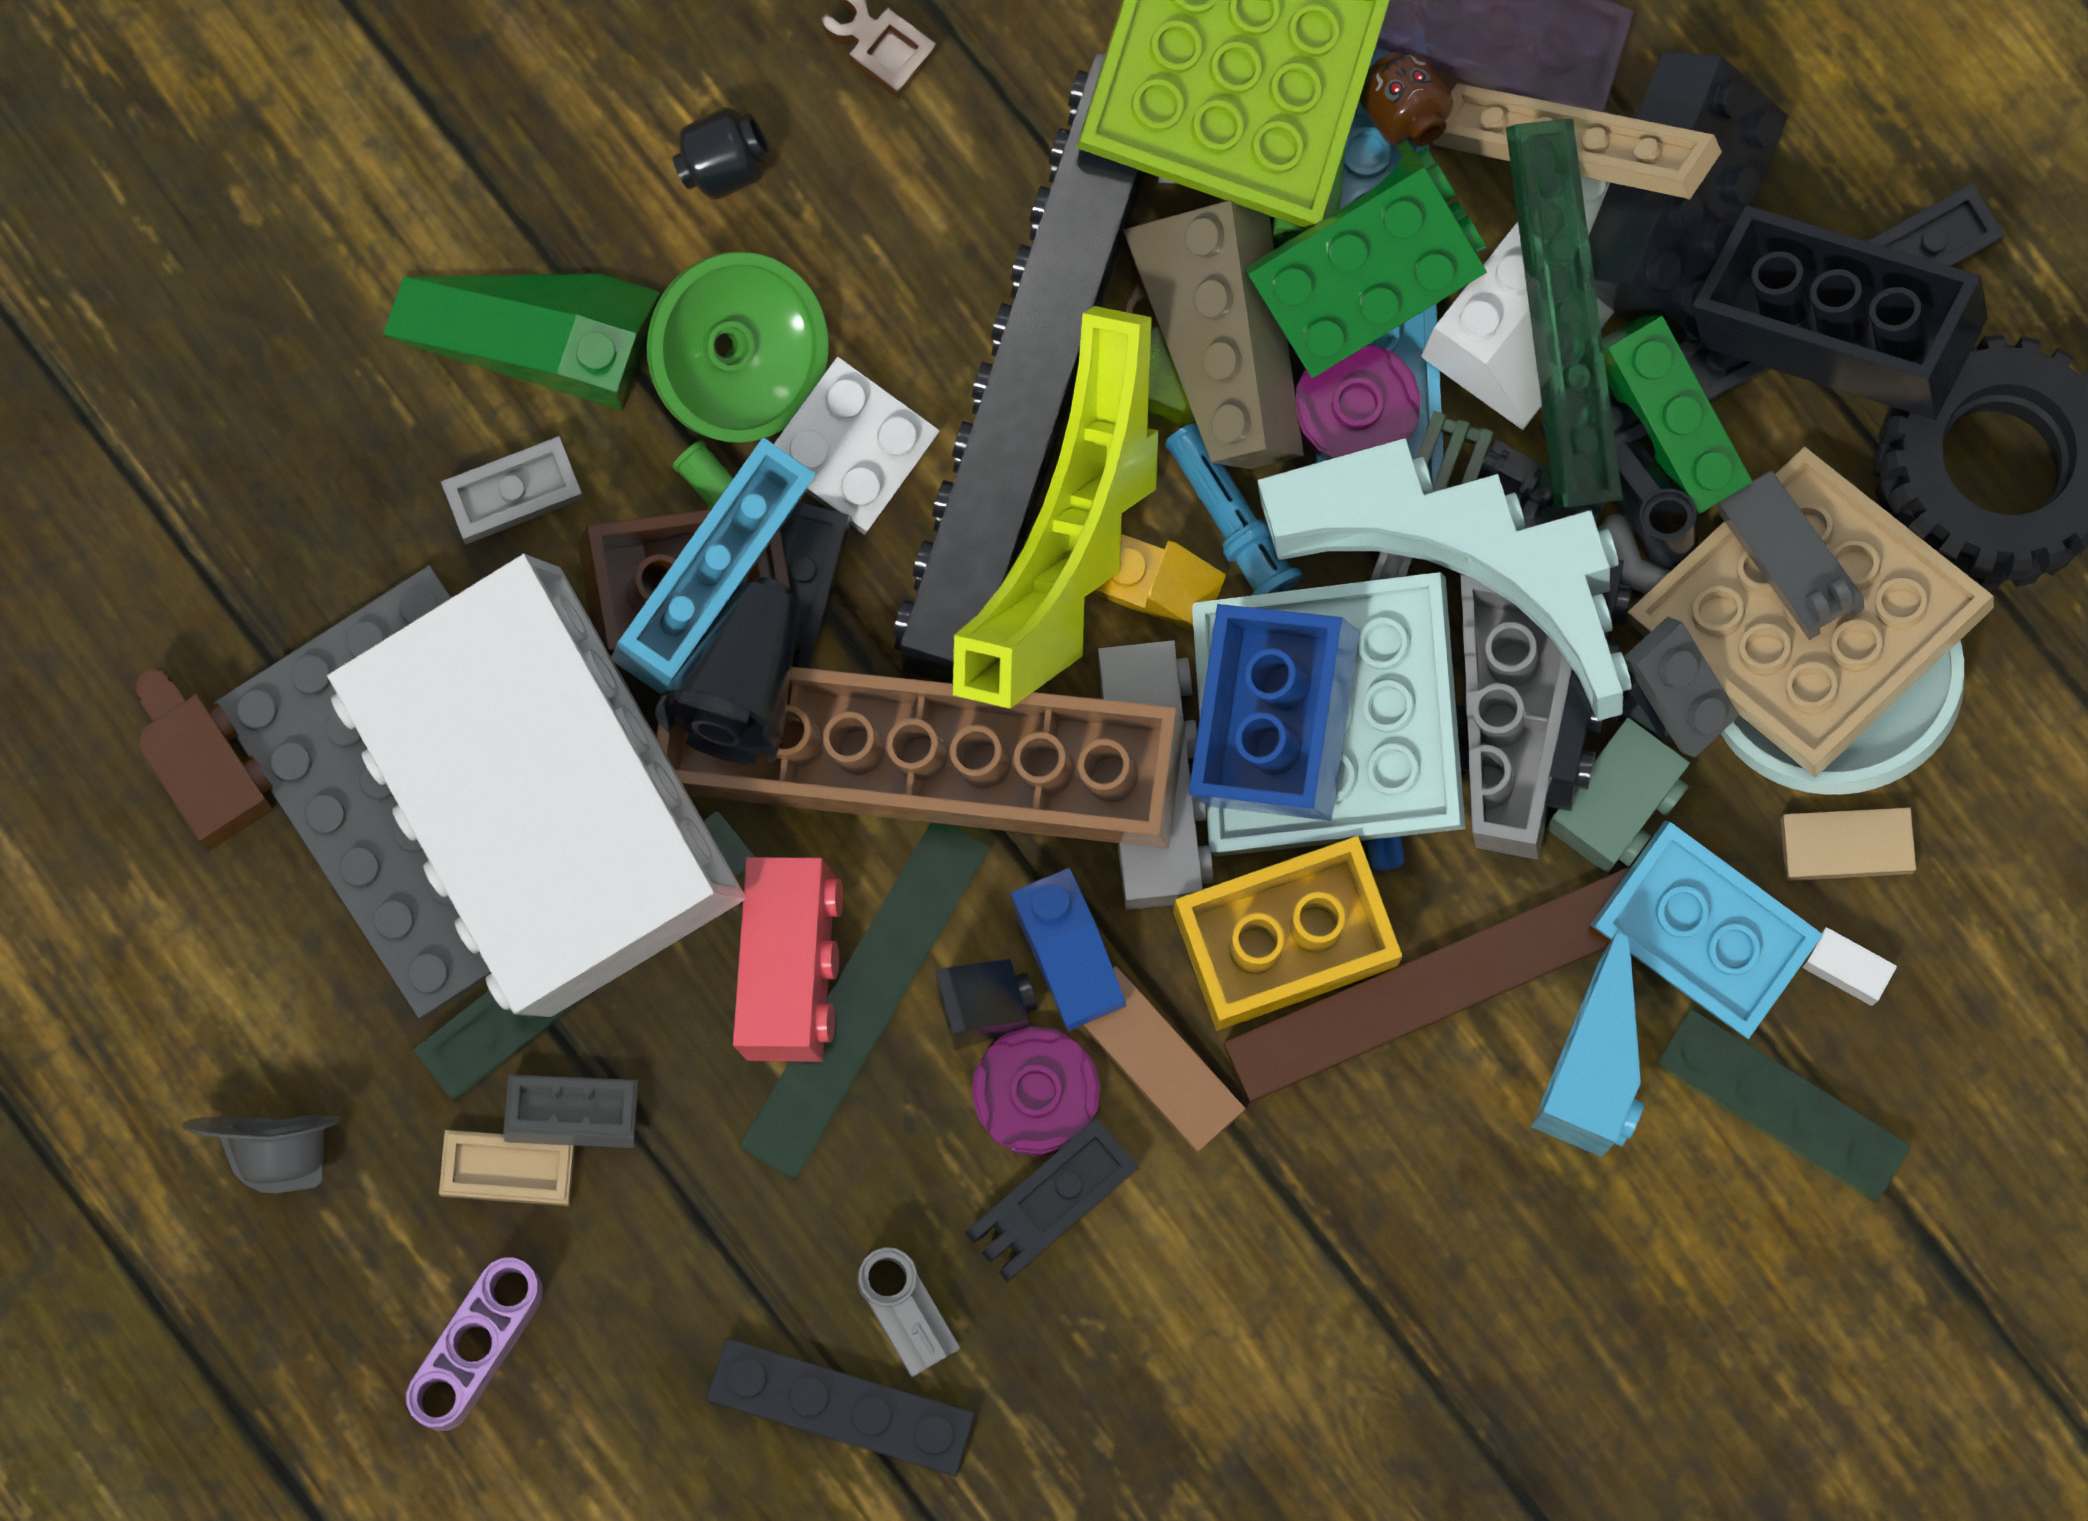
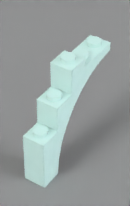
M1406 438L1258 480L1261 505L1278 560L1326 551H1379L1427 560L1474 578L1514 603L1552 639L1578 676L1597 721L1623 714V691L1631 689V681L1622 653L1610 654L1604 633L1613 629L1609 610L1602 594L1610 591V568L1618 566L1619 563L1609 529L1597 530L1591 510L1526 529L1516 493L1504 494L1498 474L1433 492L1424 457L1412 459Z

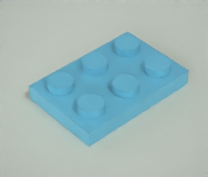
M1669 821L1663 822L1590 924V926L1610 940H1612L1617 932L1628 936L1631 956L1747 1039L1751 1037L1823 936L1817 929Z

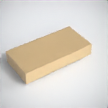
M1911 807L1783 814L1780 818L1785 881L1913 874L1916 871Z
M445 1130L439 1195L451 1198L570 1206L575 1145L504 1142V1134Z

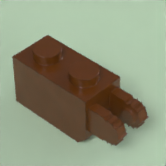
M158 668L148 671L142 670V674L134 682L136 685L134 691L137 693L136 697L139 700L141 699L140 703L151 718L152 723L141 729L138 748L199 842L210 852L273 811L263 795L272 789L273 786L253 756L242 762L229 742L239 736V734L218 703L207 709L197 694L186 700L170 676H166L164 670L159 671Z

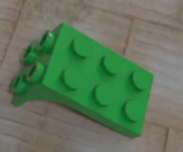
M1407 139L1398 144L1396 147L1401 154L1400 161L1394 170L1376 187L1245 267L1249 277L1311 378L1316 377L1487 273L1477 256L1487 246L1460 202L1456 200L1449 205L1446 204V201L1455 197L1456 194L1427 147L1416 154Z

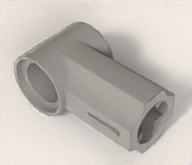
M881 1248L873 1251L863 1260L857 1272V1286L860 1295L871 1307L911 1377L961 1349L919 1278L913 1261L906 1253L896 1248ZM889 1260L897 1263L902 1268L905 1275V1285L902 1291L891 1297L875 1293L870 1287L868 1275L870 1268L876 1262Z

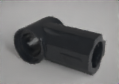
M1638 440L1628 443L1623 441L1606 451L1600 462L1593 467L1595 480L1641 538L1642 548L1646 557L1654 564L1662 567H1676L1698 547L1697 511L1693 500L1684 492L1675 489ZM1671 522L1680 524L1683 527L1672 534H1664L1655 530L1659 525Z

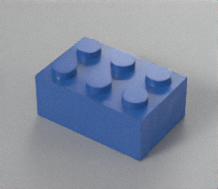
M1217 604L1188 795L1209 807L1332 821L1360 631L1343 617Z

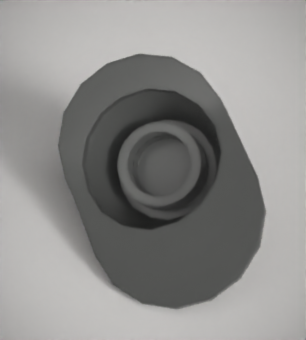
M330 1114L287 1119L230 1116L202 1117L183 1122V1129L195 1134L220 1137L233 1174L246 1186L263 1193H282L315 1188L321 1184L324 1176L325 1128L336 1125L340 1122V1118L338 1115Z

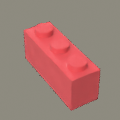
M746 857L744 895L747 899L743 901L733 1047L747 1061L823 1062L824 1042H832L835 1032L834 1007L831 1003H827L828 979H836L839 970V948L836 941H831L832 918L840 917L843 909L842 881L840 878H835V874L822 858Z

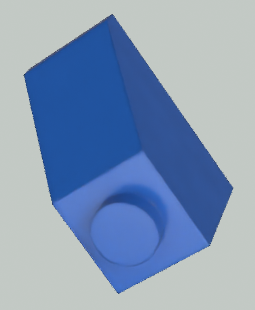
M1070 868L1010 893L1019 926L1067 1031L1127 1006L1095 921Z

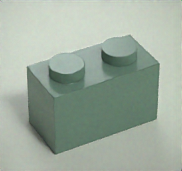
M1628 717L1595 760L1589 789L1576 788L1572 810L1558 809L1546 829L1607 874L1618 860L1629 867L1652 837L1642 828L1657 809L1667 817L1688 789L1689 785L1679 778L1685 772L1690 762Z

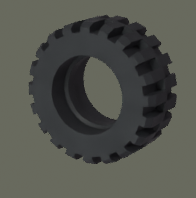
M2003 335L1984 336L1980 343L1972 348L1936 420L1892 407L1884 419L1878 434L1881 442L1874 454L1873 473L1881 476V483L1875 491L1879 506L1883 509L1890 508L1894 518L1966 575L1977 577V583L1983 588L1998 589L2004 581L2012 580L2015 587L2035 583L2042 574L2048 573L2052 576L2068 566L2088 546V370L2080 376L2069 367L2074 358L2073 355L2059 347L2052 356L2038 352L2040 340L2021 336L2015 346L2005 345ZM1996 411L2013 415L2032 426L2047 443L2055 463L2056 485L2049 499L2033 512L2019 515L1994 513L1968 500L1952 482L1943 458L1945 437L1958 419L1974 412Z

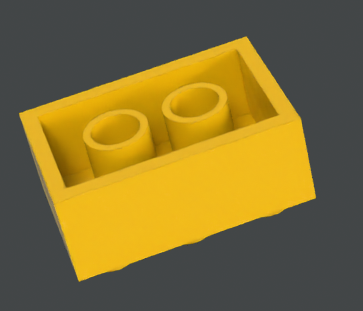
M1358 836L1177 898L1174 903L1173 913L1216 1031L1395 969L1403 957Z

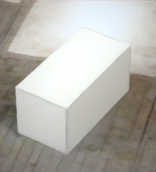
M1826 927L1821 932L1823 936L1806 958L1802 968L1873 1006L1879 1001L1897 966Z

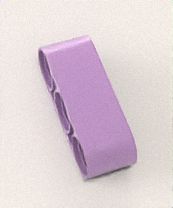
M501 1258L492 1262L483 1271L412 1379L407 1390V1406L411 1415L422 1425L436 1431H449L458 1427L468 1417L536 1313L543 1298V1285L539 1276L524 1261L516 1258ZM508 1273H520L525 1275L528 1281V1292L525 1299L515 1306L500 1305L495 1298L497 1281ZM474 1327L487 1329L492 1337V1347L489 1354L477 1362L463 1360L459 1353L461 1336L467 1330ZM435 1383H449L453 1386L456 1393V1402L453 1409L442 1417L432 1418L428 1416L423 1408L425 1391Z

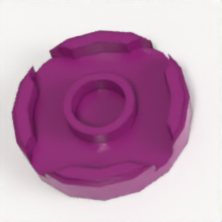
M1367 345L1314 378H1311L1305 369L1296 388V409L1301 437L1316 455L1326 460L1406 438L1408 444L1418 425L1421 395L1415 375L1399 355L1386 348L1383 350L1377 346Z
M1030 1026L1006 1033L985 1052L974 1071L972 1100L979 1123L994 1142L1016 1154L1042 1157L1058 1152L1093 1121L1098 1110L1100 1082L1093 1060L1076 1041L1056 1029Z

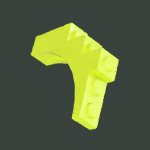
M1093 306L1082 314L1079 364L1071 412L1057 466L1043 506L1026 544L1004 582L980 613L954 635V696L1011 709L1083 657L1084 599L1088 594L1120 573L1122 513L1156 490L1158 430L1147 428L1152 317Z

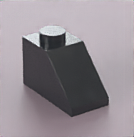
M1011 959L947 967L935 971L937 992L954 1050L1000 1038L1006 1033L1029 1027V1019L1026 1012L1037 1009L1035 996L1027 972L1015 975Z

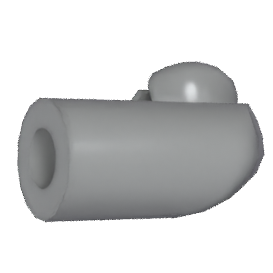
M1612 514L1606 517L1602 525L1598 527V531L1609 529L1619 560H1624L1621 585L1633 587V590L1646 595L1671 572V570L1641 559L1633 535L1635 531L1623 515Z

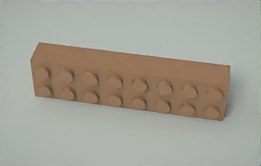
M792 667L783 740L775 761L768 763L766 754H759L755 765H743L702 753L686 745L690 733L675 723L671 733L667 732L659 723L657 740L689 796L1169 849L1185 721L1176 707L1033 692L1009 709L954 696L953 684Z

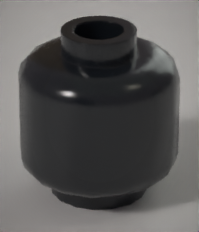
M721 108L681 129L679 134L680 153L673 156V163L679 178L688 190L698 187L709 199L718 200L762 179L764 161L770 159L771 154L761 128L750 113L742 116L735 109Z

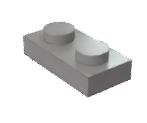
M559 436L441 481L465 545L584 499Z

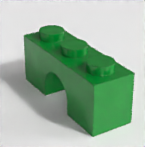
M1640 316L1588 347L1617 401L1630 406L1646 428L1655 448V453L1650 455L1675 489L1684 492L1693 500L1697 514L1704 512L1753 482L1663 316Z

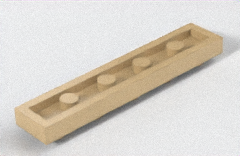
M1459 83L1451 91L1454 103L1451 114L1445 121L1446 129L1433 142L1435 146L1691 199L1722 153L1713 134Z

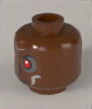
M1394 52L1382 57L1368 69L1365 84L1360 95V102L1365 113L1387 143L1397 146L1407 139L1410 145L1414 144L1417 147H1423L1434 142L1443 134L1446 129L1445 121L1451 114L1454 100L1449 88L1426 57L1418 54L1406 55L1402 52Z

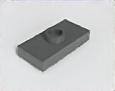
M508 1074L504 1142L634 1148L638 1080Z

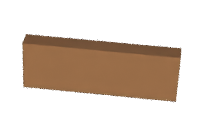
M1115 966L1113 970L1127 1006L1081 1026L1198 1154L1242 1115L1246 1108L1122 971Z

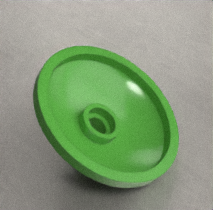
M725 252L715 254L686 268L670 283L660 297L654 309L648 330L647 360L649 372L654 387L664 405L675 418L694 432L711 439L726 442H752L761 440L763 437L767 438L784 430L824 376L828 361L829 344L826 321L813 291L791 268L776 259L756 253ZM721 334H725L729 339V349L723 356H719L715 349V342Z

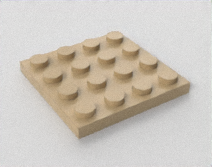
M1804 447L1775 475L1863 595L1864 610L1855 615L1849 611L1821 627L1820 635L1809 640L1724 521L1627 613L1629 624L1644 637L1667 616L1683 622L1738 714L1816 778L1994 608V596Z

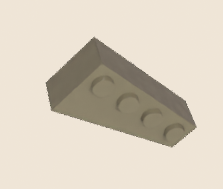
M1229 200L1124 229L1123 232L1211 463L1253 469L1304 456L1287 337L1245 267L1274 250L1270 216Z

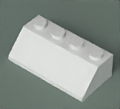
M1557 171L1483 266L1487 273L1469 283L1436 324L1421 355L1424 360L1521 430L1525 429L1615 313L1572 278L1610 182Z

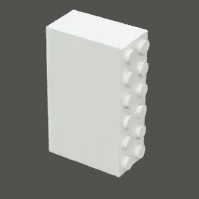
M526 554L517 557L331 672L327 677L336 691L331 696V702L336 713L349 729L356 727L367 747L361 754L368 771L379 784L384 785L387 783L398 805L392 808L399 827L411 841L416 839L419 841L429 860L423 865L427 878L442 897L449 896L460 916L455 920V927L459 936L474 954L480 952L491 974L486 976V983L491 994L504 1010L511 1008L514 1014L552 1017L747 898L615 663L610 660V654L561 567Z

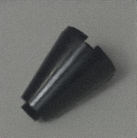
M759 577L755 579V582H744L739 585L659 698L655 717L661 727L667 732L671 733L675 723L690 733L686 745L721 760L743 765H755L758 755L766 754L768 763L775 761L783 740L799 617V605L791 597L792 592L785 584L771 578Z

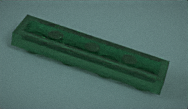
M1692 1009L1688 1011L1655 1064L1660 1070L1873 1203L1880 1200L1912 1147Z

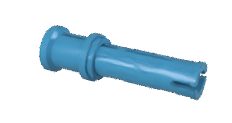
M1196 422L1172 434L1164 445L1167 450L1171 451L1194 488L1198 498L1202 501L1224 536L1223 554L1227 561H1235L1254 590L1252 595L1290 591L1304 579L1302 571L1298 567L1292 568L1287 559L1278 560L1266 520L1257 519L1225 466L1211 463Z

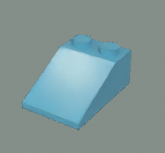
M1618 932L1600 957L1531 1125L1534 1129L1600 1157H1603L1614 1144L1623 1147L1626 1139L1631 1138L1645 1103L1634 1099L1640 1086L1641 1078L1630 942L1628 936Z

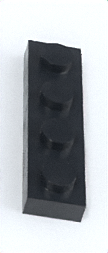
M1619 559V565L1610 568V591L1602 593L1609 610L1612 627L1614 622L1626 624L1633 587L1621 585L1624 560ZM1612 631L1604 633L1610 654L1619 652L1620 641L1610 640ZM1574 670L1549 773L1546 799L1547 807L1567 811L1572 810L1576 788L1589 789L1596 752L1585 750L1589 732L1601 734L1604 719L1597 721L1582 684Z
M725 1338L706 1399L709 1403L953 1477L957 1476L975 1417V1413L729 1338Z

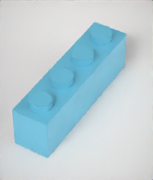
M763 437L618 641L610 660L662 695L799 503L816 473Z

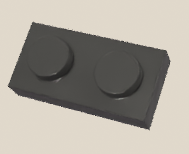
M1667 616L1624 656L1628 669L1680 752L1695 758L1740 716L1683 622Z

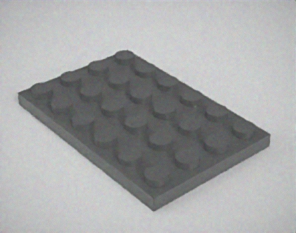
M430 565L214 702L215 705L218 703L238 732L239 736H237V739L248 756L255 758L272 784L273 788L270 790L421 1022L486 981V976L490 975L491 972L480 952L476 954L471 952L459 936L455 927V920L460 916L449 896L442 897L427 878L423 865L429 860L417 839L411 841L399 827L392 808L398 805L387 783L384 785L379 784L368 771L361 754L367 747L356 727L349 729L336 713L331 702V696L336 691L327 675L451 599Z

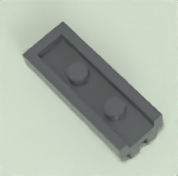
M1773 471L1757 478L1751 484L1718 503L1720 516L1809 640L1820 635L1821 627L1849 611L1855 615L1864 610L1863 595Z

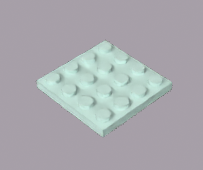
M1441 572L1193 603L1192 616L1199 715L1202 708L1217 604L1343 617L1360 631L1332 821L1206 806L1208 842L1212 855L1218 857L1335 844L1358 836L1359 840L1362 841L1466 829L1446 577Z

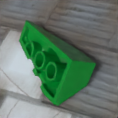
M604 274L403 276L383 336L387 339L622 411L648 337L649 325L654 309L662 295L659 291Z

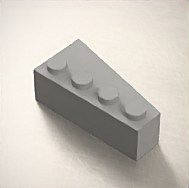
M1460 574L1472 833L1475 847L1539 860L1549 807L1546 806L1549 773L1573 669L1552 639L1514 603L1474 578Z

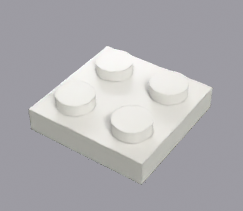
M837 357L774 445L816 473L806 491L807 494L829 510L850 515L852 517L850 525L865 535L940 430Z

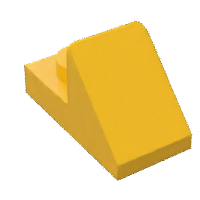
M1121 534L1120 573L1090 594L1194 632L1193 603L1217 600L1226 574L1173 541L1168 540L1166 548L1162 549Z

